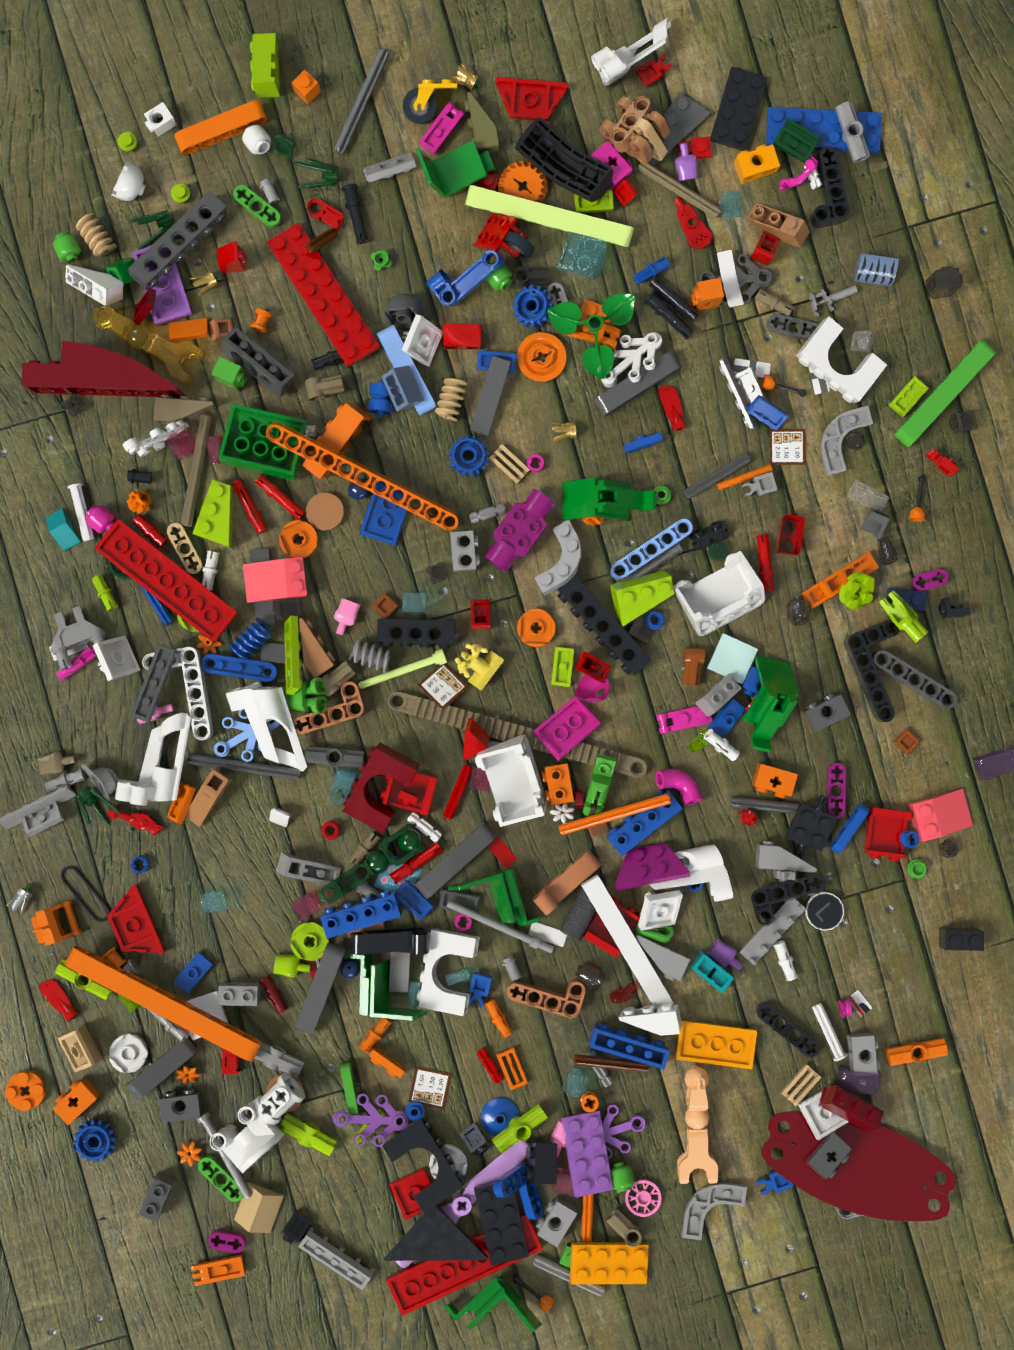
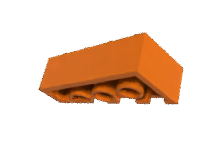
M356 403L341 404L336 411L337 416L335 419H331L327 423L323 436L320 435L316 441L341 454L347 451L351 446L350 439L355 438L363 430L361 425L365 420L369 422L373 417ZM314 447V449L312 451H308V453L315 454L316 448ZM324 455L325 462H334L332 455ZM303 458L305 461L302 466L319 479H325L330 473L329 470Z

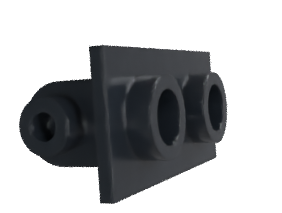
M715 521L707 528L694 530L693 534L688 535V537L693 541L692 546L694 550H701L711 545L709 538H712L713 542L717 543L727 539L730 533L727 529L728 525L724 521Z

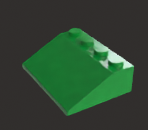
M232 403L218 459L222 465L296 481L301 456L270 441L266 436V430L271 423L280 422L305 435L308 421ZM277 427L271 428L272 435L276 437L281 435L280 429ZM289 437L291 445H298L299 441L296 437Z

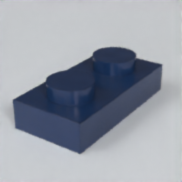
M887 588L886 598L890 603H893V600L888 594L895 590L914 610L925 611L927 592Z

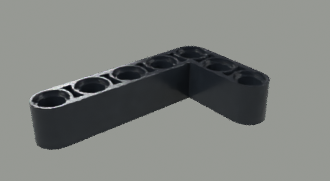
M891 619L853 633L844 640V647L871 712L878 722H890L893 720L895 712L868 647L896 636L900 632ZM888 623L892 624L894 628L892 633L886 630ZM870 630L875 632V640L869 639L868 633ZM853 637L858 640L856 648L852 647L850 643ZM860 655L864 656L866 659V662L863 666L858 663V657ZM867 673L873 676L871 683H868L865 679ZM874 691H878L880 693V699L878 701H875L873 699ZM883 708L888 712L885 719L880 716V711Z

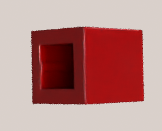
M237 241L217 249L218 267L221 273L245 271L244 265H247V256Z

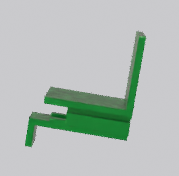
M474 141L433 161L419 147L415 149L428 184L443 198L477 183L478 180L486 177L490 171L499 173L491 153L486 151L479 155Z
M595 477L562 483V520L599 517L629 521V510L648 511L656 509V491L630 489V483Z
M757 655L755 663L762 687L742 720L743 722L756 724V728L750 736L753 749L771 752L770 740L778 727L783 726L797 704L799 692L789 662Z
M513 869L499 870L448 886L449 890L460 891L489 881L500 922L515 923L513 913L516 915L518 924L521 926H527L540 921L539 917H526Z
M349 954V958L361 959L359 1014L370 1015V1017L412 1021L427 1015V1010L389 1007L390 960L372 965V954Z
M501 1276L495 1277L460 1312L452 1302L445 1306V1309L455 1321L473 1310L478 1316L467 1326L469 1330L480 1324L504 1300L509 1303L531 1332L542 1326V1323L513 1287L510 1288L507 1281Z

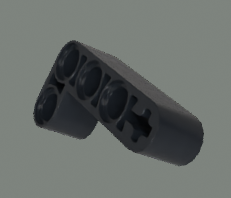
M831 146L823 147L816 159L818 161L817 168L822 182L825 205L818 206L810 217L811 225L815 228L840 224L849 214V204L836 149ZM827 173L833 174L835 179L828 178ZM831 192L838 193L839 197H833ZM835 210H840L843 216H838ZM816 214H822L824 220L818 219Z
M812 875L754 890L751 900L758 923L764 927H768L773 923L772 905L822 893L826 886L825 879L820 875ZM814 880L822 882L820 889L812 886L809 887L810 892H806V881H808V885L814 884ZM795 884H800L804 890L800 894H795L792 891V887ZM782 889L785 894L783 898L777 899L773 895L774 891ZM759 893L766 897L765 901L760 904L754 899ZM763 912L770 914L771 919L768 922L760 920V915Z
M402 928L351 933L352 954L411 951L412 954L417 955L429 953V932L425 928Z

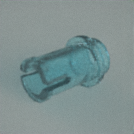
M461 968L460 971L445 974L448 986L460 982L467 983L468 980H471L468 968Z
M409 981L407 1005L419 1006L417 994L420 990L421 982Z

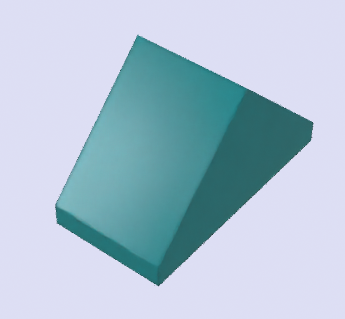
M63 508L46 517L49 532L63 551L81 543Z

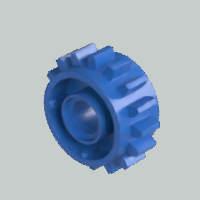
M531 285L529 289L523 287L524 291H518L517 298L513 299L515 305L512 306V309L516 311L513 315L519 317L518 322L524 323L526 327H529L530 324L532 328H536L537 324L542 327L544 321L549 322L547 310L549 307L554 306L551 303L553 297L547 296L549 292L546 289L543 290L539 285L537 288L534 285ZM536 302V309L530 311V305Z
M465 435L463 440L458 437L457 444L452 442L453 449L448 450L452 456L448 457V461H453L450 467H456V474L462 472V477L469 474L470 478H472L474 473L480 475V469L485 471L484 463L489 464V460L485 457L489 456V452L484 451L487 449V445H481L482 439L477 441L474 435L471 439ZM466 452L474 454V458L470 461L465 460L463 456Z
M93 1118L91 1123L87 1120L84 1122V1126L80 1125L77 1128L79 1132L74 1134V1137L77 1139L73 1142V1145L77 1147L75 1152L81 1154L80 1158L84 1157L87 1158V1162L94 1160L97 1163L100 1158L104 1161L107 1155L110 1156L113 1153L112 1149L117 1145L114 1143L117 1136L114 1135L115 1128L112 1129L110 1127V1122L106 1124L104 1119L97 1121L96 1118ZM93 1136L98 1138L99 1144L92 1142Z

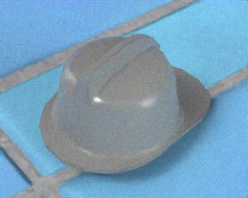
M81 764V768L86 776L100 790L103 797L110 801L109 795L117 789L118 777L115 772L104 767L90 770L85 764Z

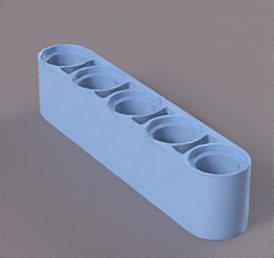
M394 325L376 333L394 368L410 366L424 399L423 402L414 406L419 416L436 407L435 402L414 362L408 354L402 351L404 344Z
M687 519L677 521L617 561L610 570L611 576L615 580L626 578L686 538L692 532V523ZM685 524L688 528L687 533H681L678 530V526ZM663 535H670L672 542L670 544L664 543L662 540ZM653 545L656 548V553L653 555L649 554L646 547ZM631 556H638L640 564L633 565L630 561ZM615 567H623L625 570L624 575H616L614 572Z

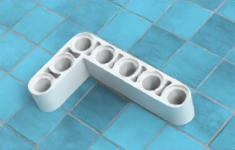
M193 647L175 649L178 652L176 661L171 669L182 667L194 737L198 740H208L213 736L214 729L204 670L201 667V653ZM189 651L195 653V658L192 661L187 659ZM149 653L143 657L142 664L145 669H149V660L155 653ZM195 669L198 672V677L192 680L190 672ZM197 688L201 690L199 699H195L193 696V691ZM199 707L204 709V716L202 718L196 715V710ZM202 726L208 730L205 737H202L199 733Z

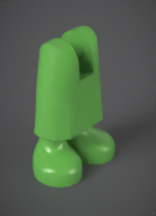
M313 678L310 685L308 681H303L301 688L294 695L286 694V685L280 686L282 687L289 710L308 712L311 707L315 714L324 713L327 706L326 697L305 698V695L326 694L327 689L322 678Z

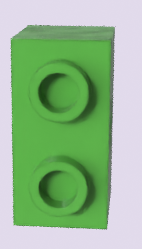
M219 357L212 371V376L218 383L239 392L240 388H244L247 382V374L241 366Z

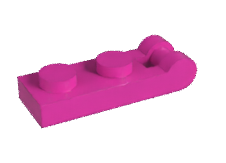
M451 101L448 102L421 138L419 145L435 156L459 122L463 120L466 112L462 109L458 110ZM452 114L454 118L451 119L448 115Z
M698 706L656 715L657 721L660 722V734L712 722L711 715L707 717ZM668 718H672L673 725L668 726Z

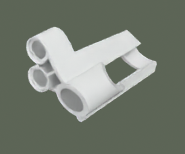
M669 16L656 24L651 33L628 48L622 46L616 51H611L606 46L591 56V60L599 71L605 87L626 75L631 65L666 43L668 39L667 29L671 27ZM653 39L651 46L634 56L639 47Z
M714 844L674 852L679 859L683 860V864L689 870L690 877L649 884L653 889L659 890L709 882L714 902L733 898L727 870L723 865L722 856Z

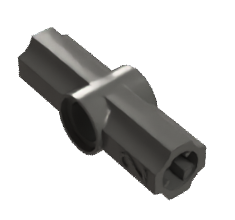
M307 746L305 753L306 763L361 768L365 759V751ZM334 751L340 755L338 762H333L330 759V755Z

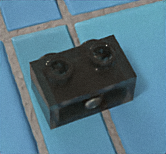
M945 266L941 267L940 270H935L925 281L927 298L951 297L963 283V277L959 273V268Z

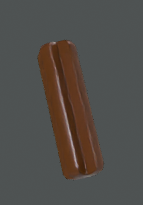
M330 228L309 241L306 249L310 253H314L336 239L338 233L334 228Z

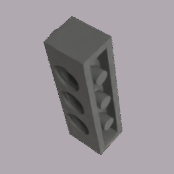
M235 327L223 338L222 351L279 398L293 386L294 374L238 328Z

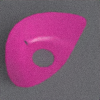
M584 675L577 685L576 696L590 703L603 701L608 696L609 681L606 677L604 683H600ZM604 688L605 692L596 698L597 692Z

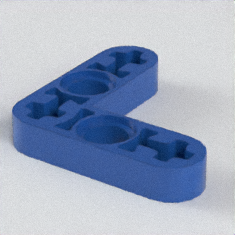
M528 1163L516 1165L494 1182L493 1190L498 1198L509 1197L519 1189L527 1218L530 1220L541 1219L543 1206L537 1184L527 1183L525 1175Z

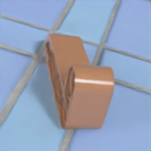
M346 682L342 685L341 694L344 703L326 708L324 713L320 714L324 718L322 725L319 726L315 723L314 719L319 714L314 712L295 718L293 724L296 734H306L362 716L365 713V704L358 685L354 682ZM348 685L355 687V693L352 696L346 694L345 690ZM355 703L361 706V711L358 714H354L351 711V706ZM336 709H340L343 714L339 720L333 717V712ZM310 717L311 725L304 726L303 731L297 729L296 725H299V721L301 723L309 722L307 718Z
M587 850L533 897L534 903L545 915H548L559 905L562 899L602 865L601 862L590 850Z
M573 979L568 983L565 995L514 980L507 986V995L513 1001L564 1017L574 1018L580 1012L585 996V986L581 980ZM574 985L582 987V990L577 994L571 991ZM515 986L518 987L520 991L517 992L516 995L512 994L511 990L514 989ZM524 989H527L525 992V998H522ZM531 992L539 994V998L535 1001L530 1000L528 996ZM549 998H556L558 1000L555 1006H549L547 1001ZM573 1003L576 1005V1009L573 1012H568L565 1009L566 1005Z

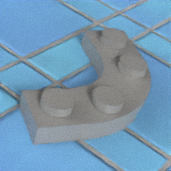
M868 406L840 414L825 429L821 439L820 451L826 476L847 471L842 455L841 443L848 432L873 424Z
M569 520L552 529L562 549L560 560L554 567L535 577L544 596L570 581L576 574L580 559H582L581 542Z
M717 1182L699 1189L690 1198L685 1208L682 1238L701 1240L706 1213L718 1204L745 1207L747 1186Z

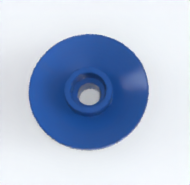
M502 1097L494 1098L484 1105L481 1112V1122L489 1134L497 1136L509 1126L512 1118L519 1116V1111L516 1105L509 1099ZM498 1116H502L504 1120L502 1122H498L496 1118Z

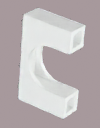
M827 317L822 320L795 356L799 358V362L805 367L809 366L815 376L826 380L831 389L834 391L838 390L843 395L844 400L849 403L859 402L887 364L874 353H871L863 359L851 375H842L834 371L828 360V351L831 344L844 328L832 318Z
M437 928L429 932V953L424 954L423 963L426 964L425 970L421 972L420 976L422 988L417 994L418 1007L460 1016L467 1014L470 994L445 988L439 982L436 970L439 960L447 954L469 958L476 957L480 937Z

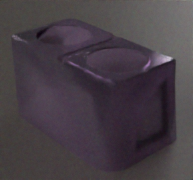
M1004 748L973 758L978 778L988 780L1014 772V748Z
M839 1065L837 1086L850 1093L878 1095L881 1073L878 1070V1074L851 1072L850 1066Z

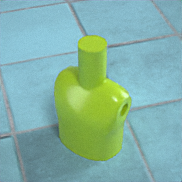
M276 954L273 974L294 978L297 976L298 971L310 972L311 965L301 964L296 955Z

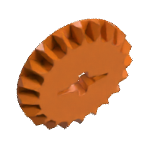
M514 162L503 170L498 182V192L542 203L547 194V179L530 162ZM516 181L520 183L525 181L527 183L526 187L532 194L527 190L519 191V185Z
M539 332L529 335L518 348L517 362L520 370L525 376L536 382L553 380L559 376L566 364L565 347L552 334ZM539 353L547 355L545 362L536 360L539 357Z

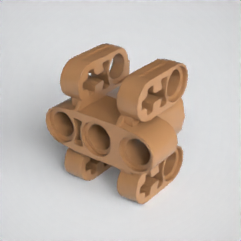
M622 96L616 104L621 119L617 124L605 119L599 130L604 141H608L611 145L613 144L616 151L625 152L628 156L635 157L638 161L647 165L652 159L653 153L649 143L642 136L636 134L633 129L634 124L639 118L647 120L662 140H665L670 134L668 125L661 114L653 111L647 97L641 96L632 102L629 98Z

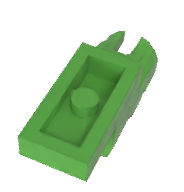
M597 754L583 808L584 815L589 816L591 803L594 804L595 799H597L595 814L603 812L616 758Z

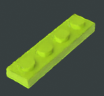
M290 616L284 622L286 694L294 695L302 686V678L300 677L302 662L299 659L301 642L298 636L300 624L298 623V616Z

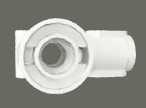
M282 1073L277 1079L278 1082L263 1096H258L238 1111L239 1121L242 1124L248 1125L240 1133L236 1126L229 1124L210 1138L211 1148L216 1151L223 1150L242 1174L284 1136V1133L277 1127V1124L281 1121V1116L296 1102L300 1103L305 1098L304 1091L298 1082L286 1073Z

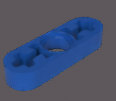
M860 803L855 808L831 843L830 849L837 854L842 852L868 815L869 807Z

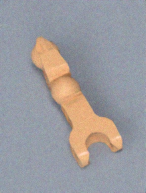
M693 1065L686 1072L684 1078L687 1086L686 1105L688 1108L685 1113L687 1147L677 1160L678 1179L680 1184H687L690 1173L694 1169L700 1168L706 1171L708 1182L714 1184L718 1181V1165L714 1156L708 1152L707 1124L709 1122V1113L707 1111L706 1087L709 1082V1076L706 1070Z

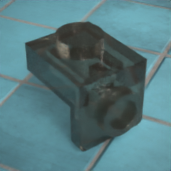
M975 410L961 413L955 412L950 416L949 426L954 434L978 429Z
M301 599L275 600L273 615L277 616L278 620H287L290 616L302 618Z

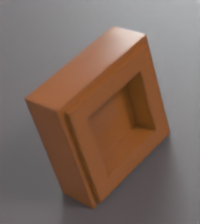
M384 593L372 607L383 618L388 619L399 605Z
M905 728L893 741L905 755H909L921 742L908 728Z

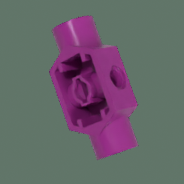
M533 489L523 504L515 503L497 527L493 533L495 543L484 557L506 573L516 558H525L547 526L544 519L555 506V503L542 492Z

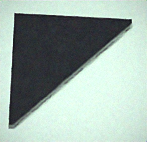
M436 1205L421 1216L384 1257V1260H486L488 1255Z

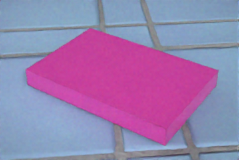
M574 696L537 727L533 734L559 761L601 725V722L577 696Z

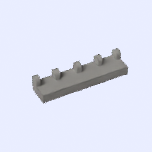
M797 900L784 902L773 913V923L768 927L761 926L739 952L755 966L759 959L769 951L771 946L782 937V934L807 909Z
M311 1226L298 1247L363 1290L372 1278L375 1269L371 1268L368 1270L359 1264L361 1259L357 1257L356 1260H353L343 1253L345 1250L343 1247L338 1250L327 1242L328 1237L325 1236L322 1239L313 1233L314 1228Z

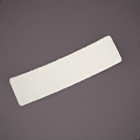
M732 250L718 252V263L729 307L743 305Z

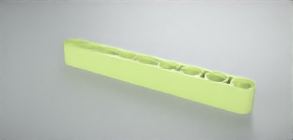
M469 185L465 205L514 216L524 221L625 247L630 246L634 230L633 227L472 185Z

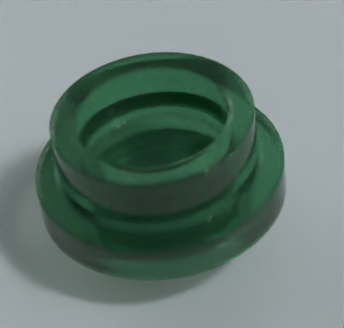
M721 542L713 543L708 550L709 557L714 561L724 560L728 553L727 547Z

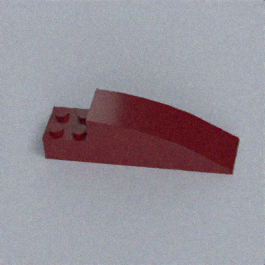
M62 341L61 364L59 361L41 363L38 360H29V363H22L21 386L32 394L161 398V395H169L173 398L185 396L176 385L140 362L119 353L83 343Z

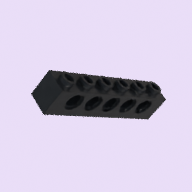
M576 575L557 589L559 593L557 597L564 604L567 602L572 607L570 611L576 618L581 617L584 621L583 626L589 632L593 631L597 635L595 639L602 647L604 645L607 646L610 650L608 654L615 661L618 659L623 664L621 668L627 675L630 673L633 676L636 675L651 661L650 657ZM574 593L581 594L582 601L580 603L572 601ZM592 607L595 610V615L587 617L584 613L585 608ZM598 622H606L608 629L605 632L599 631L597 628ZM614 635L620 638L618 646H613L610 642V638ZM625 650L632 651L633 658L631 660L624 659L623 652Z

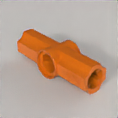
M944 1038L922 1042L912 1041L906 1045L886 1048V1057L889 1065L893 1066L909 1062H923L926 1059L946 1056L948 1049ZM920 1048V1053L917 1056H913L914 1049Z

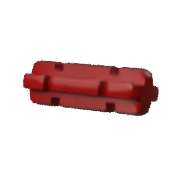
M483 1047L477 1051V1056L480 1060L482 1059V1064L488 1074L492 1076L493 1082L498 1084L503 1080L501 1072H498V1067L491 1056H488L489 1053L486 1048Z

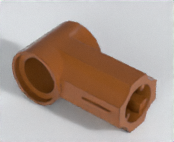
M685 647L683 684L700 686L705 649Z

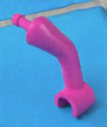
M811 157L804 164L807 168L798 177L782 179L779 189L788 190L801 185L818 166V161Z

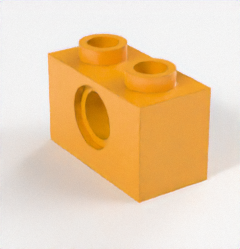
M766 144L761 145L751 152L748 150L742 151L734 161L741 184L777 173L780 167L773 144L769 146ZM752 160H758L761 165H754Z

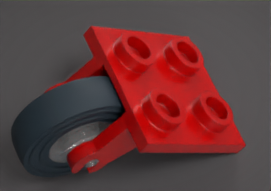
M492 213L487 219L486 225L477 236L474 244L477 248L496 252L501 248L513 257H518L519 255L523 258H530L535 250V247L528 241L529 237L514 226L517 221L516 217Z

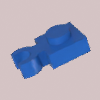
M474 971L469 992L474 994L469 1000V1005L472 1006L474 1000L477 999L480 1002L479 1008H482L485 1002L483 996L488 997L493 976Z
M775 1170L768 1172V1179L759 1178L756 1180L758 1185L766 1184L765 1188L760 1190L762 1195L769 1193L772 1188L775 1193L794 1187L791 1182Z

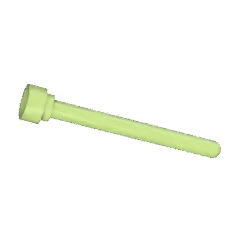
M439 649L431 657L363 680L358 683V687L364 689L434 663L442 665L447 663V659L443 649Z

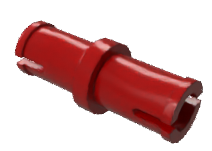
M142 514L134 518L132 523L142 530L144 536L150 538L160 549L168 543L169 540L157 530L158 527L148 522Z

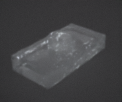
M855 479L846 498L867 509L873 508L882 512L889 496Z

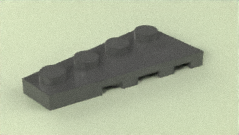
M680 92L663 116L670 131L665 140L661 139L668 151L665 157L679 142L683 141L688 134L693 132L700 123L711 115V112ZM653 157L649 161V163L653 166H656L660 162L654 159Z

